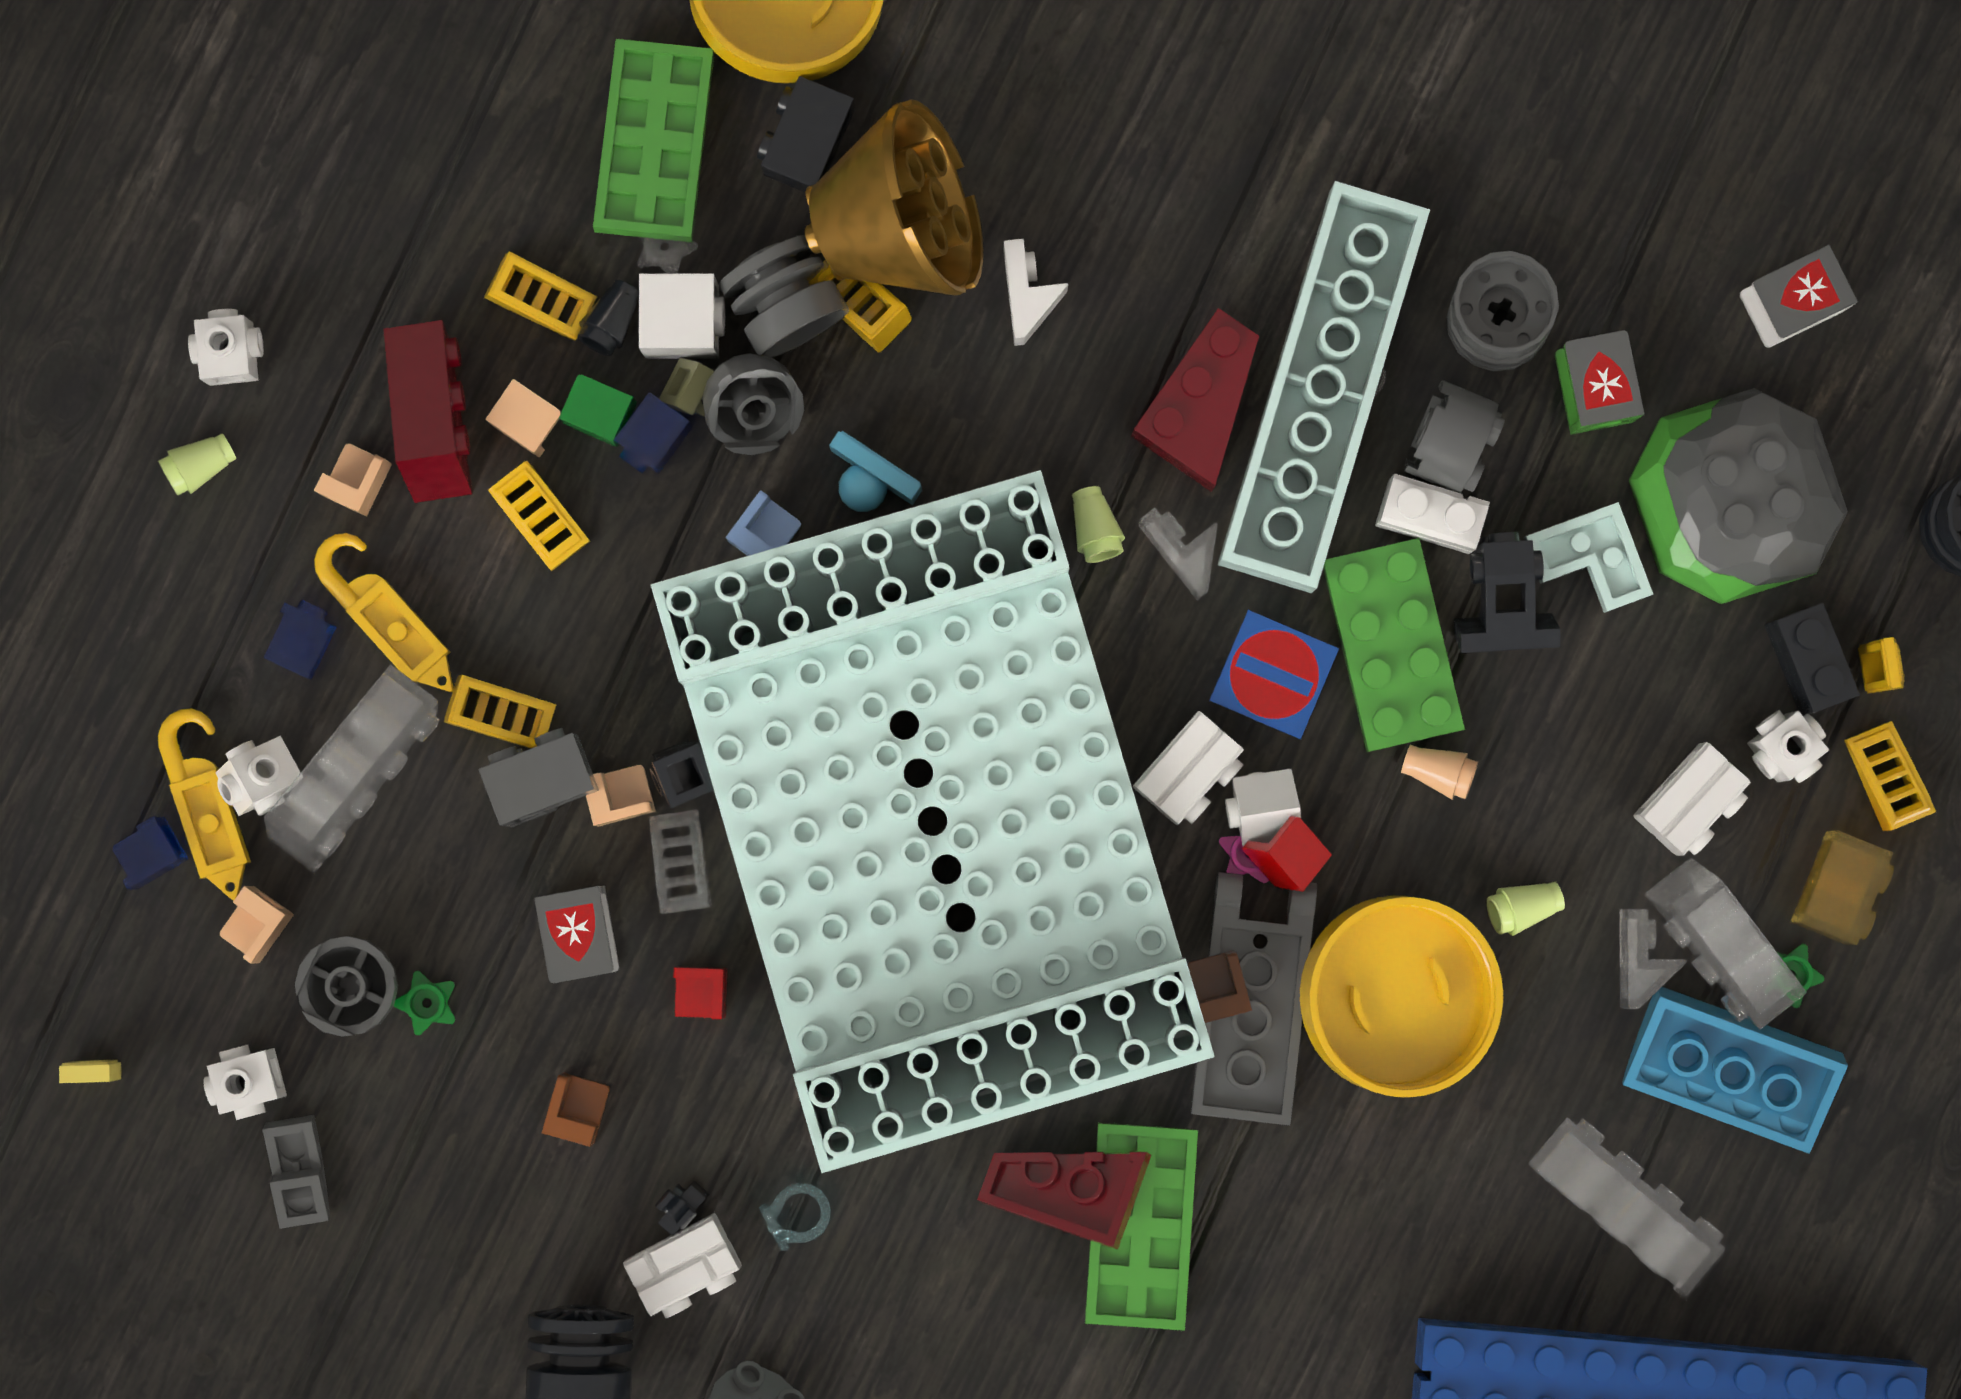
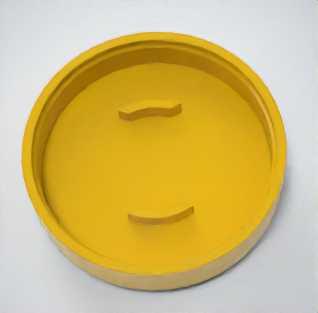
M689 0L695 23L701 35L719 57L735 69L749 76L775 83H796L799 76L813 81L830 75L846 66L864 49L877 27L883 5V0Z
M1408 896L1377 897L1354 905L1341 913L1316 939L1306 959L1301 977V1015L1306 1032L1315 1050L1323 1061L1342 1078L1359 1087L1387 1096H1424L1441 1091L1461 1080L1475 1068L1487 1053L1497 1033L1502 1015V977L1495 955L1487 940L1459 912L1428 899Z

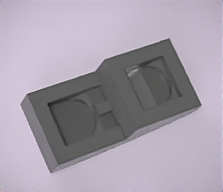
M308 1115L266 1122L262 1131L272 1171L270 1188L279 1228L329 1221L327 1185L315 1116Z

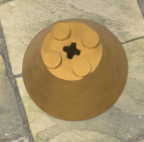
M916 100L896 103L816 184L806 188V199L811 218V224L805 228L807 243L813 253L823 254L837 280L847 278L949 295L966 293L967 289L976 287L983 266V237L977 203L974 195L965 197L956 171L964 167L962 159L948 132L928 107Z

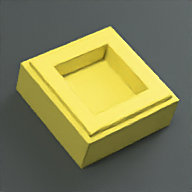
M118 1060L70 1061L59 1066V1083L111 1082L121 1079V1062H118Z

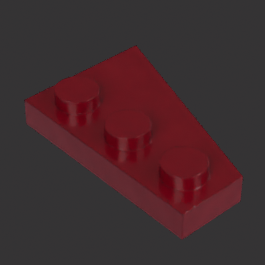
M1052 1152L994 1153L977 1200L1118 1250L1151 1154L1148 1152H1129V1154H1105L1103 1152H1085L1084 1154H1054Z

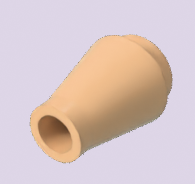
M1410 745L1401 773L1412 776L1453 800L1454 796L1466 799L1474 779L1478 761L1468 759V753L1419 748Z

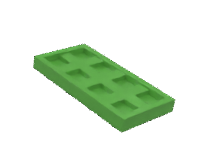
M616 39L593 222L595 233L683 242L693 241L714 62V50L712 48Z
M1417 538L1326 559L1323 569L1366 751L1371 752L1465 730L1420 539Z
M1098 1122L1096 1152H1103L1105 1154L1148 1152L1151 1154V1158L1118 1250L1090 1241L1085 1324L1185 1330L1198 1138L1197 1129Z

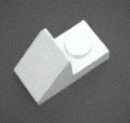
M1023 239L1004 241L1003 250L1014 346L1024 345L1067 293L1068 284L1029 287L1028 282L1037 281L1034 251L1025 252Z

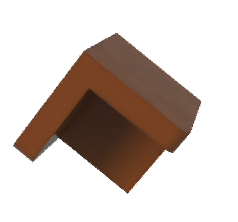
M567 1073L558 1075L542 1133L589 1147L595 1144L610 1087L606 1084Z

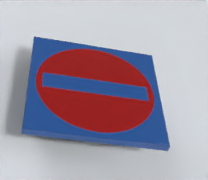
M1248 610L1209 701L1301 739L1339 648Z

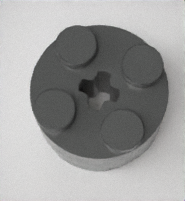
M1442 380L1438 387L1444 396L1442 399L1434 395L1432 396L1411 444V447L1416 448L1413 457L1417 459L1414 462L1406 458L1403 471L1444 489L1461 493L1463 489L1473 492L1485 466L1481 464L1482 458H1480L1485 444L1492 447L1495 445L1505 419L1501 418L1502 413L1497 411V402Z

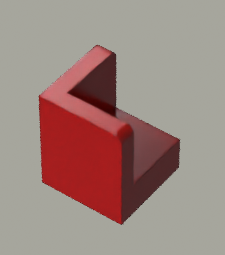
M1295 816L1288 818L1268 844L1248 840L1242 847L1246 855L1275 887L1301 892L1306 889L1332 856L1302 819Z
M674 967L673 978H676L675 1017L726 1018L727 968Z

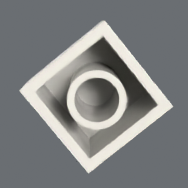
M639 274V349L646 359H679L680 357L685 359H719V336H724L725 302L724 297H719V285L715 275Z

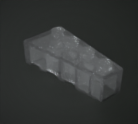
M390 664L265 815L264 821L268 839L315 874L325 859L341 844L346 836V832L354 821L364 816L377 798L376 792L386 779L391 781L401 771L409 758L405 754L415 741L418 740L422 743L433 732L440 720L435 716L438 712V700Z
M1567 1117L1529 1162L1530 1167L1577 1208L1591 1215L1593 1220L1611 1237L1633 1250L1632 1253L1652 1272L1670 1281L1675 1286L1673 1289L1687 1301L1725 1256L1726 1248L1719 1243L1724 1235L1703 1217L1700 1216L1694 1223L1679 1209L1684 1202L1663 1184L1660 1183L1654 1190L1640 1178V1175L1645 1170L1623 1151L1615 1157L1600 1144L1605 1137L1591 1124L1581 1119L1576 1125Z

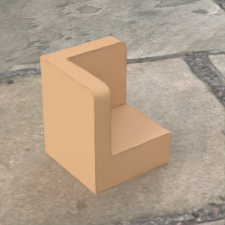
M513 379L485 420L540 458L545 451L541 445L559 420L561 411Z
M346 444L331 475L328 476L322 473L314 491L367 517L392 463L385 458L373 455L352 444Z
M642 765L605 774L601 772L593 774L599 791L586 795L593 826L599 827L656 812L645 768Z
M244 886L233 901L238 907L220 931V936L245 954L243 958L251 964L260 963L294 914L255 886Z

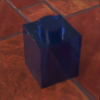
M649 392L614 440L624 449L619 457L642 474L647 467L659 474L693 426L690 421Z

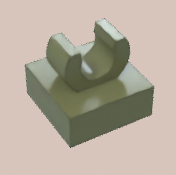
M680 357L658 401L690 415L695 413L705 416L701 398L707 380L714 371L699 362Z

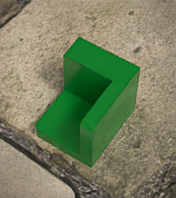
M578 375L559 419L563 424L618 448L637 406V402L633 396L584 375Z

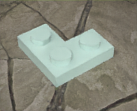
M1619 502L1524 537V541L1533 540L1534 550H1541L1544 575L1543 579L1539 580L1540 584L1587 567L1604 613L1653 595Z

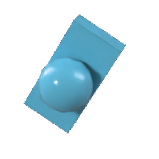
M838 431L829 446L833 453L853 465L842 474L839 481L840 497L850 509L858 512H868L877 508L884 501L887 489L911 505L914 504L922 492L921 483L844 431Z

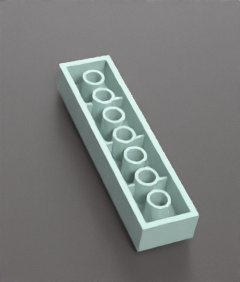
M1337 181L1334 182L1328 195L1217 565L1309 593L1317 589L1430 209Z

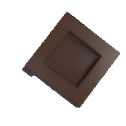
M1232 950L1187 963L1205 1023L1252 1011L1236 951Z

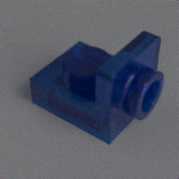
M302 599L297 608L284 603L280 612L284 613V616L264 658L312 680L337 626L324 621L328 613L327 611Z

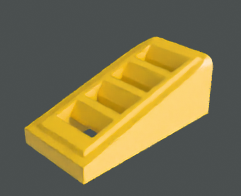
M509 251L502 259L484 298L575 341L581 330L579 322L591 310L597 296ZM514 271L523 274L513 296L505 293V290ZM534 279L541 282V285L531 305L523 302V299ZM551 288L560 292L549 314H546L540 310ZM570 296L578 301L565 324L558 320Z
M826 260L823 261V269L809 281L810 285L830 281L835 278ZM847 278L841 280L836 286L843 298L858 282L863 285L846 302L849 312L842 320L877 352L883 351L911 322L912 317L906 305L882 284ZM874 296L877 300L859 316L857 312Z
M528 461L520 464L489 488V493L551 571L590 542ZM530 480L534 487L511 503L507 496ZM543 496L547 503L524 520L520 512ZM555 512L560 519L539 535H536L532 529ZM565 528H568L572 535L549 552L544 544Z
M1894 637L1859 645L1858 651L1862 676L1867 694L1904 688L1903 683L1905 680L1900 649Z
M458 675L444 723L532 749L537 747L534 738L548 732L556 704L465 675ZM470 690L479 692L470 719L464 717L463 713ZM493 696L499 699L491 724L489 725L483 723L482 720L489 698ZM509 702L517 703L518 706L510 731L502 729V724ZM530 707L537 709L530 735L527 737L520 733L528 708Z
M1892 721L1844 740L1882 831L1897 829L1936 812L1928 791ZM1884 740L1887 741L1889 749L1866 757L1863 751L1864 748ZM1894 758L1897 767L1875 775L1872 769L1873 766ZM1902 777L1905 786L1888 793L1883 791L1881 785ZM1910 795L1913 804L1894 812L1890 803Z

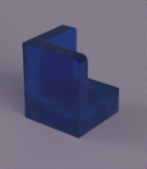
M153 816L136 826L138 829L136 833L113 846V852L128 876L123 880L127 890H138L189 860L165 817Z

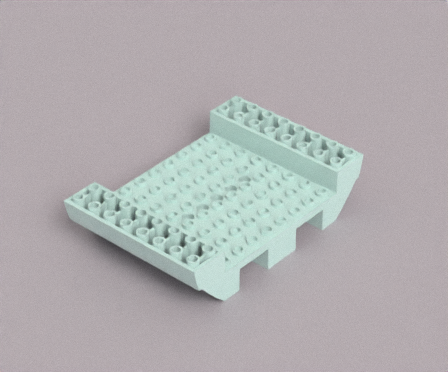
M1041 470L650 584L678 681L685 688L796 1070L793 1074L821 1173L1215 1057L1187 961L1181 955L1070 581L1068 560ZM900 711L912 712L919 720L918 732L910 739H898L890 730L892 717ZM914 759H924L933 768L932 780L928 785L921 788L910 786L904 778L905 766ZM927 807H938L947 816L946 829L937 836L924 834L918 826L919 814ZM941 855H952L961 864L962 871L960 877L951 884L939 883L932 874V865ZM956 903L968 904L975 912V923L966 932L953 931L946 922L948 909Z

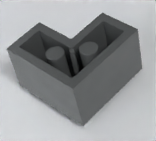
M563 728L534 738L537 747L523 752L522 748L517 749L516 746L488 756L490 765L478 770L500 826L515 827L558 810V806L599 791L577 734L570 733L565 735Z

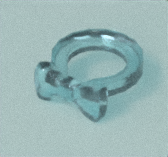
M798 1182L789 1185L778 1193L771 1206L768 1203H763L759 1207L763 1218L768 1224V1231L773 1234L781 1251H788L790 1243H805L815 1240L824 1233L830 1222L831 1208L828 1198L821 1189L809 1183ZM798 1193L814 1197L821 1209L820 1220L817 1225L806 1232L783 1230L778 1223L777 1216L780 1214L785 1201Z

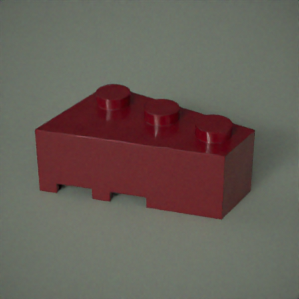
M1219 308L1135 426L1131 436L1210 492L1213 491L1217 482L1259 335Z
M442 320L383 329L395 462L414 503L472 495L467 455L470 454V443L466 425H463L461 411L466 410V402L462 382L456 380L455 367L461 366V353L457 337L449 338Z

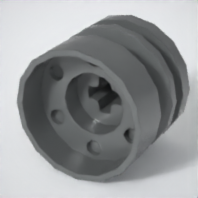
M805 235L769 245L755 252L742 261L738 267L727 274L719 283L725 298L739 296L731 304V309L735 315H744L758 310L759 314L744 328V332L759 356L765 355L773 358L797 348L831 328L849 312V308L833 280L810 285L809 281L823 269L824 263L820 257L806 259L810 256L812 250L807 243Z
M1514 251L1489 253L1472 262L1459 278L1447 313L1448 335L1457 352L1472 365L1490 371L1513 370L1529 362L1542 348L1554 325L1559 309L1557 286L1545 267L1531 256ZM1499 309H1503L1508 313L1506 320L1500 326L1495 325L1492 322L1493 315Z

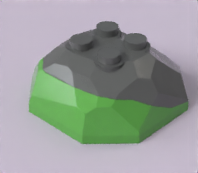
M1756 388L1661 417L1629 478V483L1659 573L1719 604L1817 574L1848 513L1817 419Z

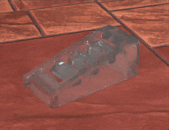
M691 810L649 816L660 914L712 907L699 811ZM690 826V835L663 839L662 829ZM692 845L693 855L665 858L664 849ZM694 864L695 874L668 878L667 868ZM696 884L697 894L671 897L670 888Z

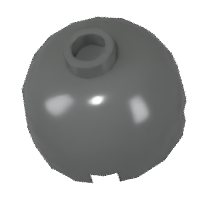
M747 353L733 356L721 363L707 380L702 396L705 420L711 433L724 443L725 448L733 453L755 455L772 451L780 446L778 440L783 438L789 430L792 435L799 428L804 413L803 394L789 370L780 362L765 355L759 356L758 354Z
M345 936L329 939L310 950L299 965L295 990L296 996L299 997V1004L304 1010L302 1012L311 1024L324 1033L344 1037L366 1033L384 1021L394 1007L398 982L396 969L385 951L370 940Z

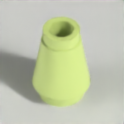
M222 433L216 437H210L168 450L169 456L158 462L178 496L186 491L192 494L228 466V463L237 458Z
M1091 486L1074 492L1072 498L1074 501L1078 552L1084 554L1085 561L1088 563L1101 562L1120 555L1124 551L1121 542L1125 539V536L1105 497L1102 495L1101 488L1099 486Z
M1556 882L1498 888L1495 895L1487 898V911L1495 931L1498 934L1508 932L1512 936L1565 908L1562 891Z

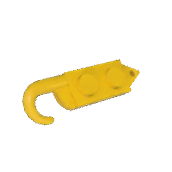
M348 533L335 534L325 539L318 548L314 559L315 572L325 588L412 685L420 682L453 692L454 688L447 659L451 652L395 589L377 574H366L348 584L334 568L332 555L336 549L347 545L353 546L359 551H364L367 547L366 543L359 537ZM444 676L447 682L441 686L439 679Z
M192 708L180 709L165 719L158 733L159 750L171 783L169 786L200 879H209L234 901L240 893L245 865L251 863L233 806L228 805L219 792L217 785L218 777L216 775L219 768L216 764L202 758L184 760L176 737L178 729L184 723H197L203 727L208 735L215 733V727L211 719L203 712ZM230 882L235 885V889L232 892L228 890Z

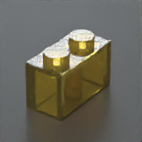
M1838 830L1826 831L1791 923L1845 945H1857L1860 938L1866 939L1876 918V912L1871 909L1877 893H1884L1893 876L1894 866L1889 864L1893 852Z

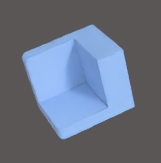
M760 490L725 538L730 544L749 556L789 544L800 529L801 523Z

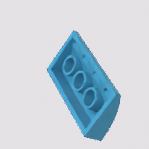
M1657 985L1635 1040L1622 1083L1624 1086L1810 1154L1848 1064L1841 1052Z

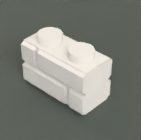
M1394 474L1388 480L1375 526L1470 554L1477 548L1490 502L1471 496L1463 499V494Z
M1198 711L1132 787L1174 824L1179 825L1184 818L1192 824L1211 803L1204 795L1215 782L1218 781L1225 787L1241 769L1243 764L1237 757L1244 749L1202 712Z
M1707 742L1699 743L1633 816L1676 856L1685 855L1688 850L1695 855L1713 838L1715 833L1709 828L1721 814L1728 819L1746 802L1748 797L1743 791L1751 782L1711 744Z
M715 1213L627 1258L623 1262L648 1314L652 1316L662 1311L665 1318H669L691 1306L692 1303L688 1296L705 1287L708 1293L712 1295L735 1283L736 1279L733 1273L742 1266Z

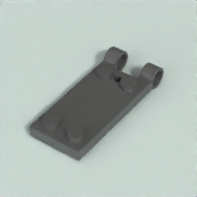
M1218 872L1214 892L1208 957L1232 950L1237 952L1252 1011L1205 1023L1215 1057L1196 1062L1190 1113L1290 1126L1302 1027L1300 984L1304 965L1311 947L1317 883L1310 882L1303 892L1289 889L1287 923L1281 924L1239 919L1243 874ZM1257 934L1266 936L1267 944L1265 947L1256 948L1254 946L1253 939Z

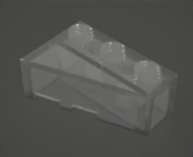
M1689 858L1645 893L1647 898L1667 921L1664 927L1681 948L1687 946L1694 954L1696 959L1692 964L1710 985L1716 982L1726 995L1720 1000L1739 1023L1746 1018L1760 1030L1807 993L1725 883L1693 858Z

